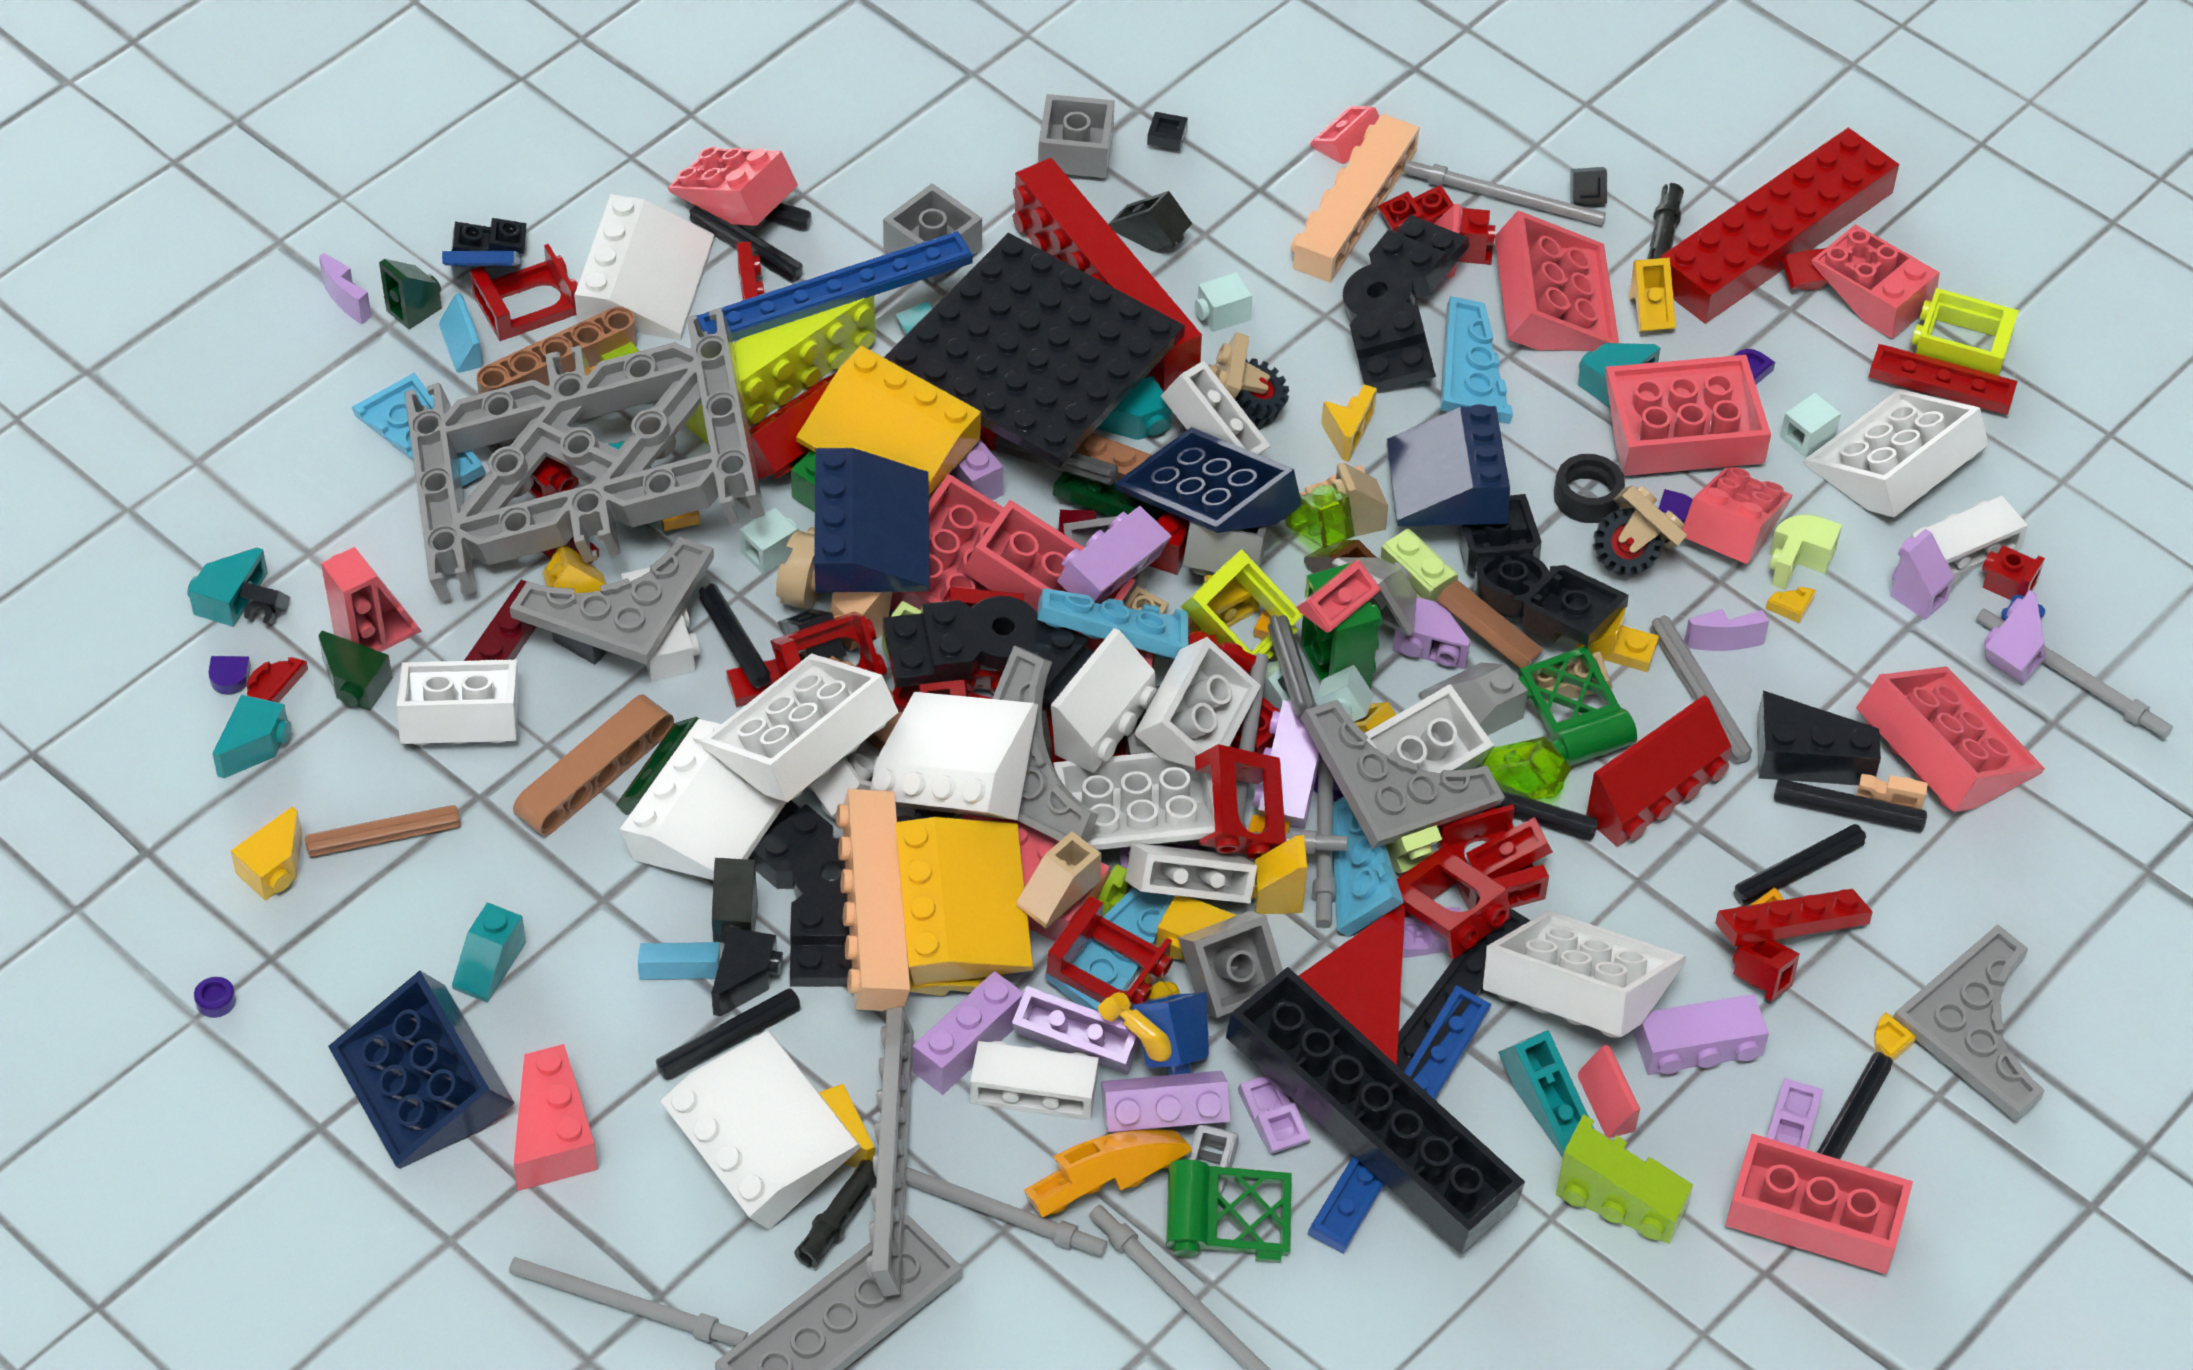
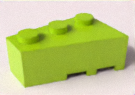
M1583 1114L1564 1151L1555 1195L1563 1198L1572 1206L1584 1207L1596 1212L1612 1223H1621L1640 1231L1642 1235L1649 1239L1661 1240L1670 1244L1688 1208L1693 1184L1650 1156L1646 1161L1641 1160L1624 1149L1627 1144L1625 1140L1617 1135L1613 1140H1610L1593 1129L1594 1120Z

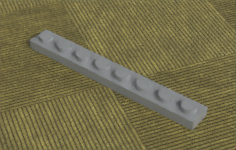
M903 1007L887 1009L886 1026H882L880 1030L884 1057L879 1058V1073L883 1082L882 1089L877 1091V1105L881 1116L880 1122L875 1123V1137L879 1145V1151L877 1155L873 1156V1169L877 1178L876 1188L871 1189V1203L875 1212V1219L869 1223V1236L873 1246V1254L867 1257V1271L870 1280L877 1282L884 1297L899 1295L901 1285L914 1031Z

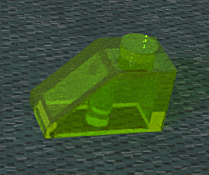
M1330 485L1318 486L1311 493L1301 496L1302 506L1285 519L1287 527L1322 548L1355 536L1349 496Z
M1546 736L1494 747L1480 765V767L1488 766L1501 790L1534 800L1552 798L1559 794L1564 787L1565 779L1572 769Z

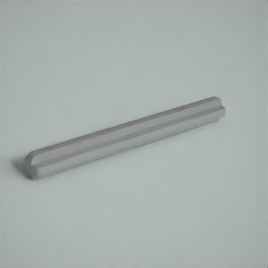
M1663 615L1660 618H1655L1652 621L1650 630L1653 634L1659 636L1658 642L1693 699L1696 701L1703 695L1710 699L1732 746L1730 752L1731 760L1736 764L1749 760L1752 748L1668 616Z

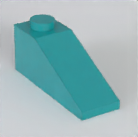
M1547 1030L1499 1051L1498 1054L1515 1090L1563 1158L1564 1151L1583 1114L1586 1116L1588 1114L1551 1033Z

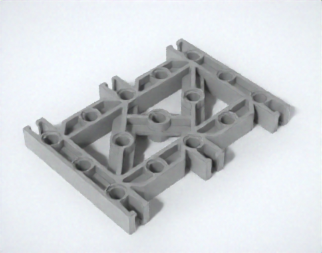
M722 308L709 311L710 320H715L717 325V333L708 335L707 331L703 332L697 315L686 317L691 348L673 342L601 361L591 371L581 345L571 347V353L576 365L575 371L566 373L560 364L561 355L559 352L545 354L549 386L535 380H530L458 399L451 407L441 384L436 383L427 387L428 394H433L434 396L433 409H428L427 405H422L415 389L405 392L429 581L440 601L451 599L446 587V575L449 573L456 574L462 585L460 586V591L463 595L476 592L473 559L489 566L565 546L574 536V543L584 563L597 560L596 550H591L589 538L593 535H597L599 541L603 540L610 557L621 554L616 521H620L633 528L709 508L718 496L729 525L739 523V518L734 508V505H736L735 498L746 496L751 508L749 510L751 518L765 516L731 331ZM658 400L653 408L645 409L634 417L631 423L633 433L619 450L597 440L594 433L588 428L571 427L574 422ZM702 403L711 453L650 468L655 460L663 459L673 452L676 447L675 435ZM516 438L510 446L502 447L491 455L488 462L490 471L464 501L457 453ZM546 456L568 466L571 473L578 478L595 479L590 485L505 507L513 497L522 496L531 489L534 484L532 473Z

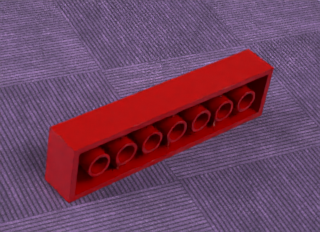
M1849 127L1662 254L1660 258H1670L1673 300L1704 324H1707L1784 270L1782 258L1785 255L1814 249L1891 195L1900 164Z
M1051 157L1015 172V188L1013 189L1015 213L1012 216L1013 222L1019 232L1026 234L1033 246L1185 325L1184 336L1144 377L1153 376L1162 391L1165 392L1180 374L1201 362L1202 334Z

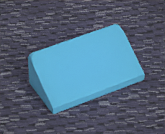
M461 293L455 294L441 317L439 326L455 370L461 373L481 368L483 359L480 340L464 297Z
M720 942L640 943L638 955L639 980L715 978L720 963Z

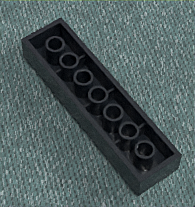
M1286 967L1231 1012L1226 1038L1461 1255L1517 1206L1525 1181L1289 967Z

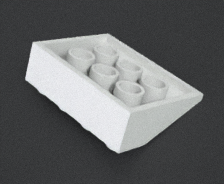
M610 194L575 292L577 323L608 309L624 307L632 311L635 316L636 333L681 340L687 323L686 317L690 314L715 240L714 234L645 199Z
M1898 389L1804 459L1809 469L1866 510L1888 517H1895L1903 513L1917 499L1925 496L1930 489L1943 479L1950 477L1964 463L1973 459L1989 443L1979 407Z
M811 653L700 742L703 748L764 795L788 803L790 800L799 797L803 790L818 777L826 775L831 770V767L844 756L857 750L859 744L871 734L883 729L886 723L899 712L883 675Z
M914 692L875 761L870 790L895 791L897 807L1017 821L1038 704Z
M698 719L621 826L620 832L634 861L714 880L715 857L748 859L786 802L764 795L703 748L700 741L721 724Z
M1155 752L1112 756L1109 761H1103L1095 773L1069 761L1054 763V769L1067 790L1084 806L1099 814L1087 842L1096 850L1130 847L1132 843L1149 845L1195 840L1215 832L1211 774L1197 772L1193 767L1162 759Z
M1548 910L1487 946L1483 990L1497 994L1498 998L1504 1001H1517L1532 1006V1009L1536 1012L1552 1013L1564 1017L1571 1024L1587 1025L1601 1030V1033L1605 1036L1622 1037L1643 1023L1685 964L1686 956Z
M768 1030L693 1071L660 1100L748 1217L768 1230L861 1148V1145Z

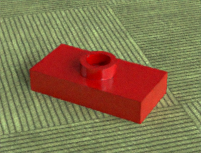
M1534 817L1470 850L1466 855L1472 867L1492 879L1514 873L1553 853Z

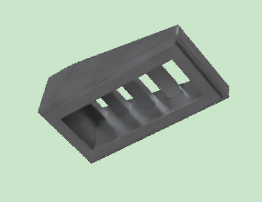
M1198 1124L1191 1146L1192 1152L1189 1153L1188 1159L1200 1161L1201 1158L1220 1163L1219 1167L1231 1168L1239 1144L1238 1133ZM1205 1144L1224 1149L1223 1155L1203 1150ZM1218 1178V1192L1222 1195L1227 1179Z

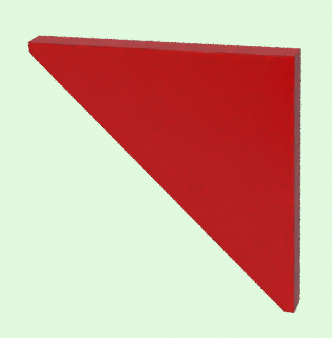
M1403 904L1379 918L1298 975L1396 1065L1405 906Z

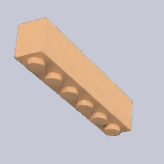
M1383 113L1375 125L1370 124L1368 126L1363 143L1360 147H1354L1349 164L1346 168L1342 167L1339 170L1333 188L1331 190L1327 189L1324 192L1317 212L1312 211L1310 213L1303 233L1296 234L1291 245V253L1294 254L1293 269L1324 281L1332 282L1376 215L1378 205L1385 201L1402 175L1406 161H1411L1417 152L1420 127Z
M848 789L844 804H838L836 811L837 828H843V836L839 839L838 857L839 860H845V869L841 872L840 888L841 893H847L848 902L844 903L843 925L849 926L850 935H847L845 942L846 960H852V969H849L847 990L848 993L854 994L855 1010L887 1011V1009L903 1007L904 1009L910 991L895 822H897L895 791Z

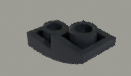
M492 218L490 227L455 221L451 251H516L523 254L527 223Z

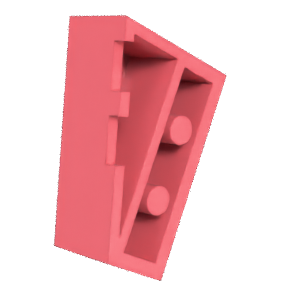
M355 547L335 554L330 559L321 563L334 635L382 652L422 632L402 604Z
M564 1044L524 1054L513 1164L517 1191L598 1170L595 1143Z

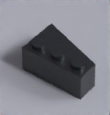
M1763 690L1757 715L1758 779H1784L1801 782L1859 785L1861 774L1876 777L1881 760L1879 728Z

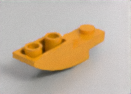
M1140 1129L1112 1133L1075 1145L1053 1156L1059 1170L1025 1188L1024 1192L1029 1203L1043 1218L1048 1214L1052 1215L1063 1211L1070 1202L1084 1194H1092L1099 1191L1109 1180L1120 1191L1125 1188L1138 1186L1145 1181L1147 1176L1161 1168H1168L1169 1163L1181 1160L1183 1156L1192 1152L1189 1143L1175 1130Z

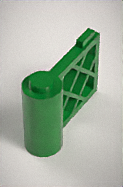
M1587 646L1520 668L1518 679L1528 690L1527 700L1532 699L1552 737V741L1549 742V752L1554 762L1560 763L1564 768H1569L1631 746L1637 742V730L1633 718L1626 709L1621 708ZM1582 659L1589 672L1586 680L1565 672L1567 664ZM1544 673L1557 678L1553 691L1537 686L1532 676ZM1561 680L1582 688L1578 701L1556 693ZM1586 690L1602 696L1606 706L1596 709L1581 703ZM1552 702L1574 710L1572 717L1557 723L1550 711Z
M1190 1159L1176 1160L1169 1163L1166 1247L1174 1250V1255L1179 1257H1195L1199 1255V1251L1210 1249L1255 1253V1261L1280 1263L1281 1256H1288L1290 1253L1292 1173L1209 1166L1205 1162ZM1218 1178L1234 1180L1244 1192L1229 1204L1218 1192ZM1246 1181H1254L1255 1183L1250 1186ZM1264 1182L1281 1184V1199L1271 1208L1255 1191ZM1248 1196L1264 1212L1250 1226L1234 1209ZM1219 1204L1223 1211L1217 1215V1206ZM1281 1207V1213L1279 1217L1275 1213V1211ZM1227 1214L1243 1230L1234 1240L1217 1238V1223ZM1269 1218L1280 1230V1243L1264 1242L1254 1229ZM1248 1236L1252 1241H1244L1243 1239Z

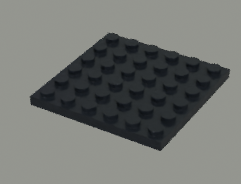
M1008 232L883 358L981 411V426L1060 468L1184 336L1185 325Z

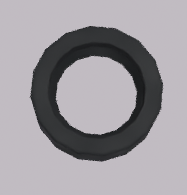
M1579 454L1570 457L1560 465L1556 474L1554 501L1559 510L1569 518L1583 523H1598L1608 514L1619 510L1620 506L1613 499L1625 488L1624 474L1613 461L1597 454ZM1578 479H1593L1607 486L1610 493L1599 498H1587L1572 491L1568 484Z

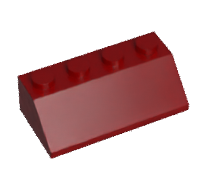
M836 373L823 378L749 429L759 480L772 474L775 479L783 476L793 468L791 463L797 457H800L802 460L811 451L809 448L796 442V436Z
M1705 695L1701 696L1594 772L1586 815L1598 820L1597 830L1617 848L1629 839L1635 840L1639 838L1648 825L1657 819L1660 821L1665 819L1676 805L1683 800L1689 801L1693 799L1705 784L1711 780H1719L1727 772L1732 746L1710 699Z

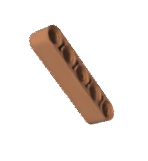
M624 307L608 309L482 367L477 373L478 393L481 394L530 380H535L549 386L545 354L559 352L561 355L560 364L566 373L575 371L576 366L571 353V347L581 345L591 368L601 362V355L631 341L636 346L637 338L633 312Z
M638 695L523 790L513 805L514 814L541 835H550L659 744L674 724L673 715L646 695Z

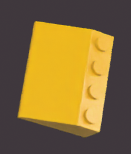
M861 345L838 369L796 436V442L814 452L815 448H855L928 471L930 495L945 479L947 474L980 441L981 411Z
M940 817L895 822L908 965L914 986L988 977L994 971L1000 975L1034 971L1028 914L1017 907V900L1025 888L1018 824Z

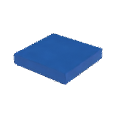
M442 251V264L451 267H519L521 265V253L516 251Z

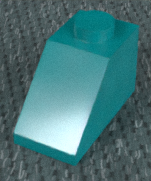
M1604 343L1594 352L1589 351L1581 359L1577 385L1610 408L1605 375L1606 367L1656 363L1659 360L1661 348L1656 344Z
M1150 376L1144 378L1096 429L1141 440L1152 435H1159L1171 429L1172 410L1161 397L1164 392L1154 377Z
M256 547L206 563L199 575L191 579L188 586L187 595L190 598L193 615L234 627L249 604L248 600L240 597L244 582L260 586L268 574L263 549Z
M241 694L212 753L217 777H229L276 756L281 744L287 743L291 734L292 725L287 719L285 704Z
M486 903L467 932L452 982V989L486 1003L489 1002L526 944L522 915L494 904Z

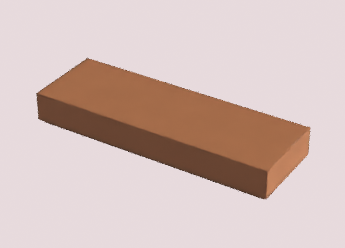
M1455 580L1446 587L1436 599L1438 603L1519 668L1532 664L1544 650L1458 580Z

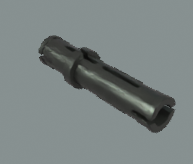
M1670 183L1669 191L1667 184L1662 187L1661 200L1654 211L1653 218L1656 223L1647 259H1658L1672 248L1675 228L1681 220L1680 204L1684 194V189L1677 183Z
M861 1160L854 1173L840 1189L826 1211L818 1214L812 1221V1229L794 1251L796 1258L802 1264L815 1268L828 1248L842 1238L847 1222L861 1206L871 1189L877 1184L872 1161Z

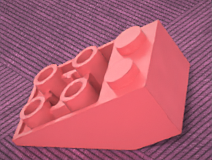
M709 147L700 152L699 158L690 167L680 171L677 175L678 178L667 188L670 193L732 225L757 226L798 184L782 151Z
M1856 224L1812 259L1813 266L1865 324L1891 339L1920 316L1924 301H1932L1935 290L1938 288L1940 272Z
M1726 467L1693 497L1682 530L1687 534L1686 539L1748 564L1763 547L1793 495L1785 492L1784 488L1777 483L1770 481L1761 482L1750 477V474L1741 468Z

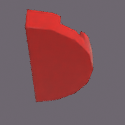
M288 657V661H278L270 664V661L263 663L252 672L247 681V696L279 703L308 670L307 661Z

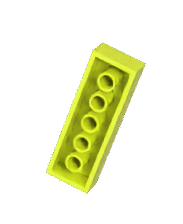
M874 296L741 338L733 344L748 427L759 423L767 414L779 406L787 404L792 397L807 387L815 385L820 378L832 370L840 368L861 345L868 349L875 342ZM701 403L686 421V427L709 445Z

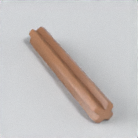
M449 805L307 834L305 836V845L308 855L315 857L457 828L460 826V817L456 805Z

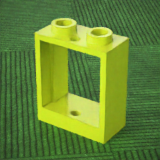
M1936 288L1932 301H1924L1919 318L1920 321H1924V325H1916L1911 345L1917 346L1916 354L1999 376L2019 310ZM1936 320L1996 336L1991 352L1932 336Z
M1241 549L1180 607L1188 611V616L1208 635L1216 634L1218 646L1224 642L1235 643L1242 646L1244 651L1253 655L1258 653L1265 654L1269 660L1274 655L1270 649L1273 646L1270 633L1250 651L1207 605L1235 577L1271 616L1275 614L1279 617L1284 614L1289 619L1293 634L1298 631L1294 624L1303 614L1299 612L1287 596Z

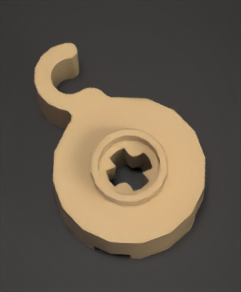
M810 527L807 533L798 530L793 533L786 546L793 548L792 553L789 555L786 564L780 563L776 582V596L781 597L780 603L805 610H810L817 601L819 594H821L815 593L814 527Z

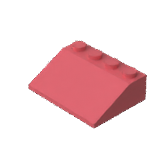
M1518 210L1495 235L1508 339L1536 350L1595 351L1604 343H1619L1604 243Z
M1747 355L1606 367L1605 375L1615 445L1624 476L1765 463L1771 432Z
M947 474L929 500L930 592H893L890 609L895 611L899 604L904 601L921 610V604L942 602L950 587L989 590L962 571L975 547L1004 507L952 475Z
M1947 666L1879 674L1856 707L1866 718L1867 725L1879 728V733L1890 744V749L1897 756L1903 758L1912 767L1915 776L1920 781L1928 783V786L1938 795L1940 803L1953 812L1976 809L2040 775L2045 769Z

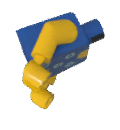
M1158 981L1152 986L1153 990L1149 997L1151 1000L1133 1005V1011L1129 1009L1130 1001L1127 995L1120 992L1114 993L1099 1004L1098 1011L1104 1019L1113 1022L1121 1016L1125 1020L1123 1025L1139 1037L1145 1064L1148 1068L1166 1067L1167 1075L1191 1073L1190 1063L1208 1057L1206 992L1179 994V988L1175 983Z

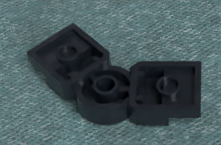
M1409 215L1396 232L1387 230L1370 251L1371 264L1357 270L1346 281L1343 288V300L1351 322L1349 326L1365 385L1377 388V392L1436 377L1419 307L1415 305L1416 298L1429 296L1434 292L1470 247L1468 237Z
M1526 494L1510 495L1508 524L1457 525L1460 533V550L1466 569L1475 575L1474 593L1500 615L1519 617L1523 628L1552 642H1555L1561 635H1564L1588 647L1622 610L1628 606V594L1569 566H1550V570H1548L1546 565L1540 560L1542 541Z
M1010 596L989 597L978 602L973 607L960 600L921 604V613L883 617V631L895 688L968 680L979 671L980 664L993 670L1004 671L1013 647L1017 646L1052 662L1046 679L1042 706L1051 711V704L1094 652L1087 648L1088 638L1072 629L1065 627L1054 628L1045 622L1037 620L1038 614L1033 607L1018 598Z
M792 800L788 803L786 802L747 860H755L756 872L776 889H793L797 898L791 903L790 987H847L849 969H852V960H846L845 942L847 935H850L849 926L843 925L844 903L848 902L847 893H841L840 888L841 872L845 869V860H839L838 857L839 839H834L833 825L809 805L805 804L800 808Z

